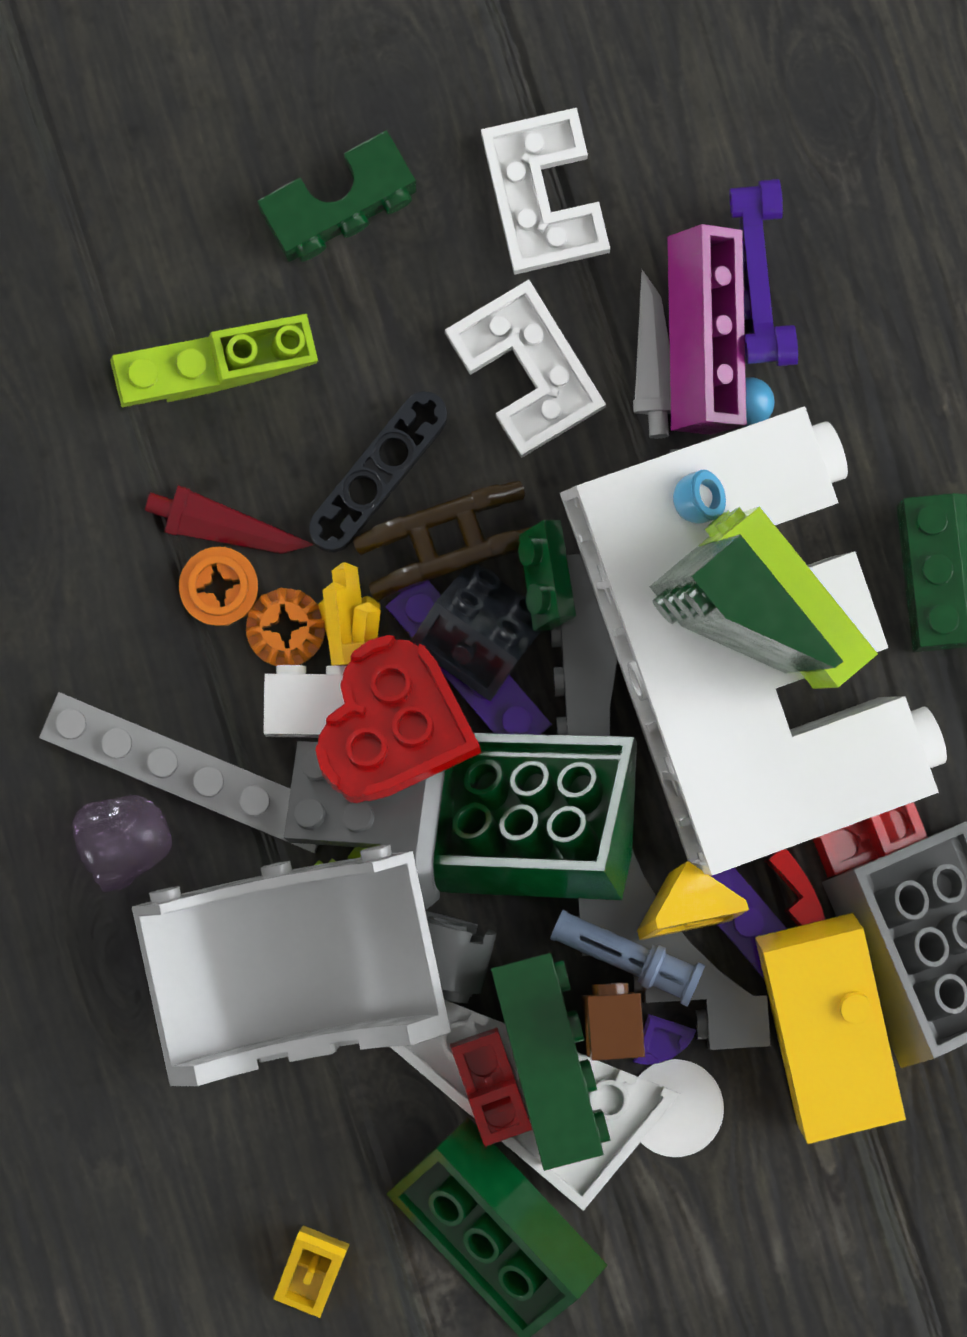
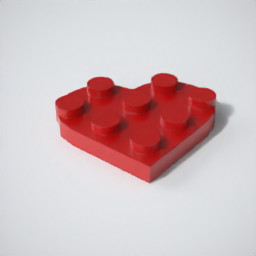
M392 635L368 640L353 651L350 656L351 661L346 666L343 672V680L340 683L345 704L328 715L326 725L319 734L318 745L316 744L315 749L322 776L333 790L341 793L351 803L373 801L391 796L481 753L480 745L434 657L425 646L421 644L417 646L408 640H396L395 636Z

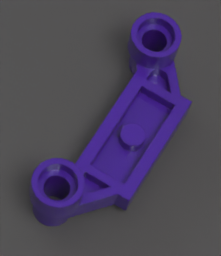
M780 180L758 181V186L730 188L729 203L731 217L740 218V230H742L745 287L744 320H748L749 333H751L745 334L746 363L776 362L777 366L797 365L798 343L795 326L774 327L763 230V220L782 219L783 217Z

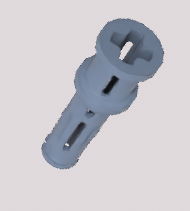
M562 910L550 938L553 941L556 940L597 960L638 976L637 982L641 983L642 987L649 989L651 986L659 988L679 997L680 1004L687 1007L705 968V965L698 962L696 965H691L666 954V948L658 945V947L653 945L651 949L646 948L607 929L573 916L565 910Z

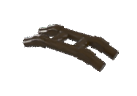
M518 480L502 485L496 484L472 491L471 494L419 512L388 520L374 526L369 531L353 537L354 546L357 552L362 555L381 546H387L407 538L410 535L419 563L416 562L402 567L383 578L371 582L369 588L374 599L378 601L442 575L492 558L495 559L517 552L520 544L519 535L531 527L500 533L485 540L475 512L480 513L488 509L500 507L502 504L524 499L525 490L523 484ZM456 519L466 547L438 556L429 528Z

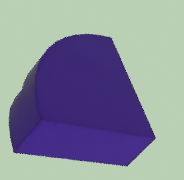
M648 1014L643 1028L645 1057L634 1058L633 1062L648 1065L662 1063V1061L665 1062L674 1058L690 1044L696 1030Z

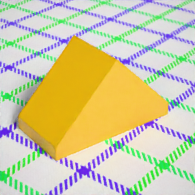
M686 861L668 874L637 929L639 940L730 922L747 912L749 908L744 898L711 876L704 874L701 869L689 861Z
M303 1225L296 1237L274 1300L320 1318L350 1244Z

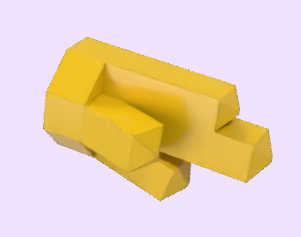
M343 562L331 570L333 583L322 590L323 600L318 604L322 620L325 622L324 627L329 641L331 666L349 664L353 651L368 640L378 638L380 603L370 596L361 598L358 567Z

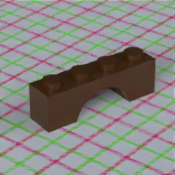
M628 983L592 984V994L581 995L586 1056H590L592 1061L645 1057L641 993L629 992Z

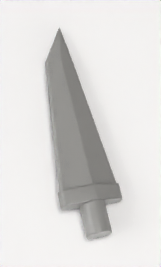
M642 270L633 411L636 414H648L649 437L658 439L669 436L668 414H671L670 344L662 298Z

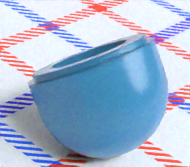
M746 377L747 425L742 426L743 428L769 419L774 409L775 400L771 388L767 383L758 378Z
M699 470L684 476L677 483L673 493V503L676 511L683 519L691 523L701 524L716 520L723 514L726 506V495L722 483L712 472ZM700 484L708 487L712 493V502L709 508L701 499Z

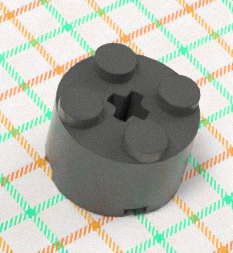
M426 911L443 997L449 1001L467 1004L472 994H481L483 991L496 932L488 929L484 937L476 934L478 924Z

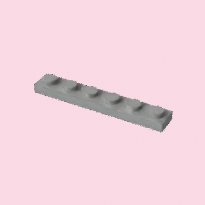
M58 692L40 734V739L288 842L284 838L290 788ZM291 843L312 853H315L318 845Z

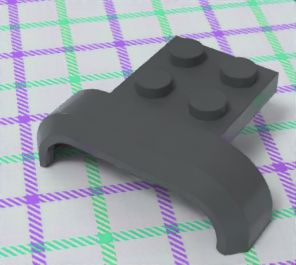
M297 741L284 838L289 843L360 848L391 845L392 853L413 851L425 910L438 901L440 891L435 885L433 863L445 770L391 796L373 801L351 803L341 793L333 790L322 776L315 751L318 742Z

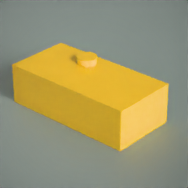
M850 913L755 937L797 1124L807 1144L906 1120L864 929L854 914Z

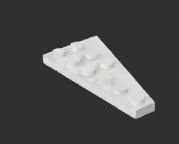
M444 1000L451 1033L411 1046L391 1047L474 1118L450 1048V1043L497 1027L529 1117L505 1023ZM578 1053L579 1061L590 1060L597 1086V1091L588 1093L592 1110L601 1109L603 1111L611 1141L601 1143L604 1155L544 1171L533 1130L502 1140V1142L584 1211L680 1093L598 1060L592 1061L590 1057Z

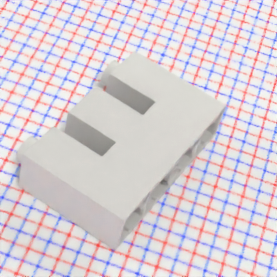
M805 406L585 482L560 493L687 860L701 869L704 874L711 876L939 793L930 768L944 764L947 760L944 739L933 714L927 707L910 711L905 696L879 697L789 729L776 688L804 679L800 672L784 673L682 627L678 621L671 624L659 613L652 600L657 596L649 586L709 537L704 529L712 521L701 524L691 523L683 519L675 509L673 503L674 489L684 476L699 470L712 472L720 480L725 490L726 506L724 512L727 510L732 512L739 506L743 511L760 506L774 525L838 503L832 483L845 479L848 474L847 461L842 444L835 429L829 422L825 421L813 426L811 425ZM700 484L701 499L709 508L712 503V493L708 487ZM856 552L832 556L807 565L876 652L887 649L888 645Z

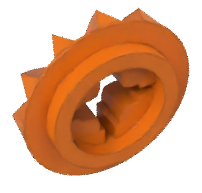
M211 547L196 553L185 564L179 579V593L183 605L194 618L207 625L228 626L246 617L257 600L258 577L250 561L238 551L227 547ZM217 566L218 573L221 574L224 581H240V584L233 585V588L226 590L224 607H221V602L217 600L214 593H198V590L205 589V586L213 583V567Z
M279 588L261 595L249 610L246 622V635L251 648L263 661L274 666L300 665L312 658L319 650L325 635V622L322 620L318 604L310 596L301 590ZM281 607H285V611L291 621H299V624L307 623V626L299 627V630L291 632L290 648H285V642L282 641L279 633H272L271 630L264 631V628H269L271 625L279 623V615L282 614Z

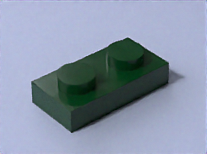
M543 520L519 535L518 553L520 562L524 567L527 586L526 604L531 613L534 631H551L576 617L561 520Z

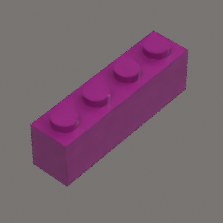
M701 224L668 236L671 431L713 435L747 425L742 230Z

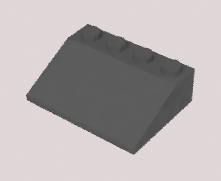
M967 821L822 882L836 917L853 913L864 929L888 1040L900 1068L935 1059L967 1043Z

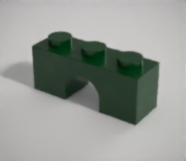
M387 130L344 153L346 167L354 182L350 192L341 200L323 202L314 198L300 177L257 201L263 218L288 262L298 257L301 262L312 259L326 249L325 242L341 233L344 238L351 237L369 225L368 219L383 210L387 214L395 213L412 201L410 195L417 192L416 180Z

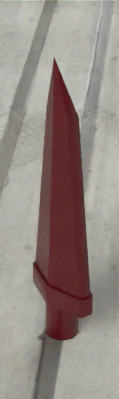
M180 485L177 487L174 499L150 492L145 507L146 512L168 518L164 533L174 536L182 535L280 554L315 545Z

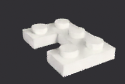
M577 108L481 129V137L514 275L610 253V245L599 202L551 212L541 172L542 169L587 159L588 153Z
M530 280L525 281L445 329V335L470 375L513 350L536 388L534 391L496 413V418L521 458L606 407V403Z

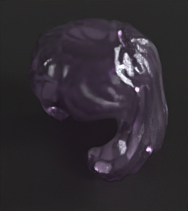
M128 795L116 799L89 802L76 812V817L72 821L77 853L80 855V860L84 863L87 871L93 873L92 878L95 883L101 886L102 892H112L116 889L120 891L127 888L137 876L148 871L165 858L172 847V838L166 821V815L163 814L162 809L156 807L152 801L143 796Z

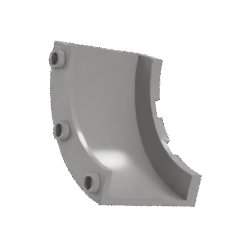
M381 845L361 850V858L292 869L290 861L279 862L261 867L262 876L182 894L179 886L164 888L149 893L151 902L132 906L170 1086H200L234 1075L258 1070L257 1059L262 1063L288 1057L289 1062L333 1054L339 1046L359 1043L360 1050L411 1046L451 1033L413 851L392 853L391 845Z

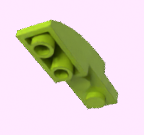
M307 314L214 331L210 333L209 337L112 355L110 361L121 407H127L162 399L172 402L253 383L316 364L318 358Z

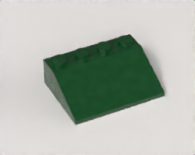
M741 534L696 547L649 586L657 596L652 600L654 606L669 623L673 624L678 621L682 627L784 673L836 668L843 662L841 657Z
M474 733L480 745L481 753L445 770L433 863L434 881L437 889L440 892L622 900L632 857L637 741L635 738Z

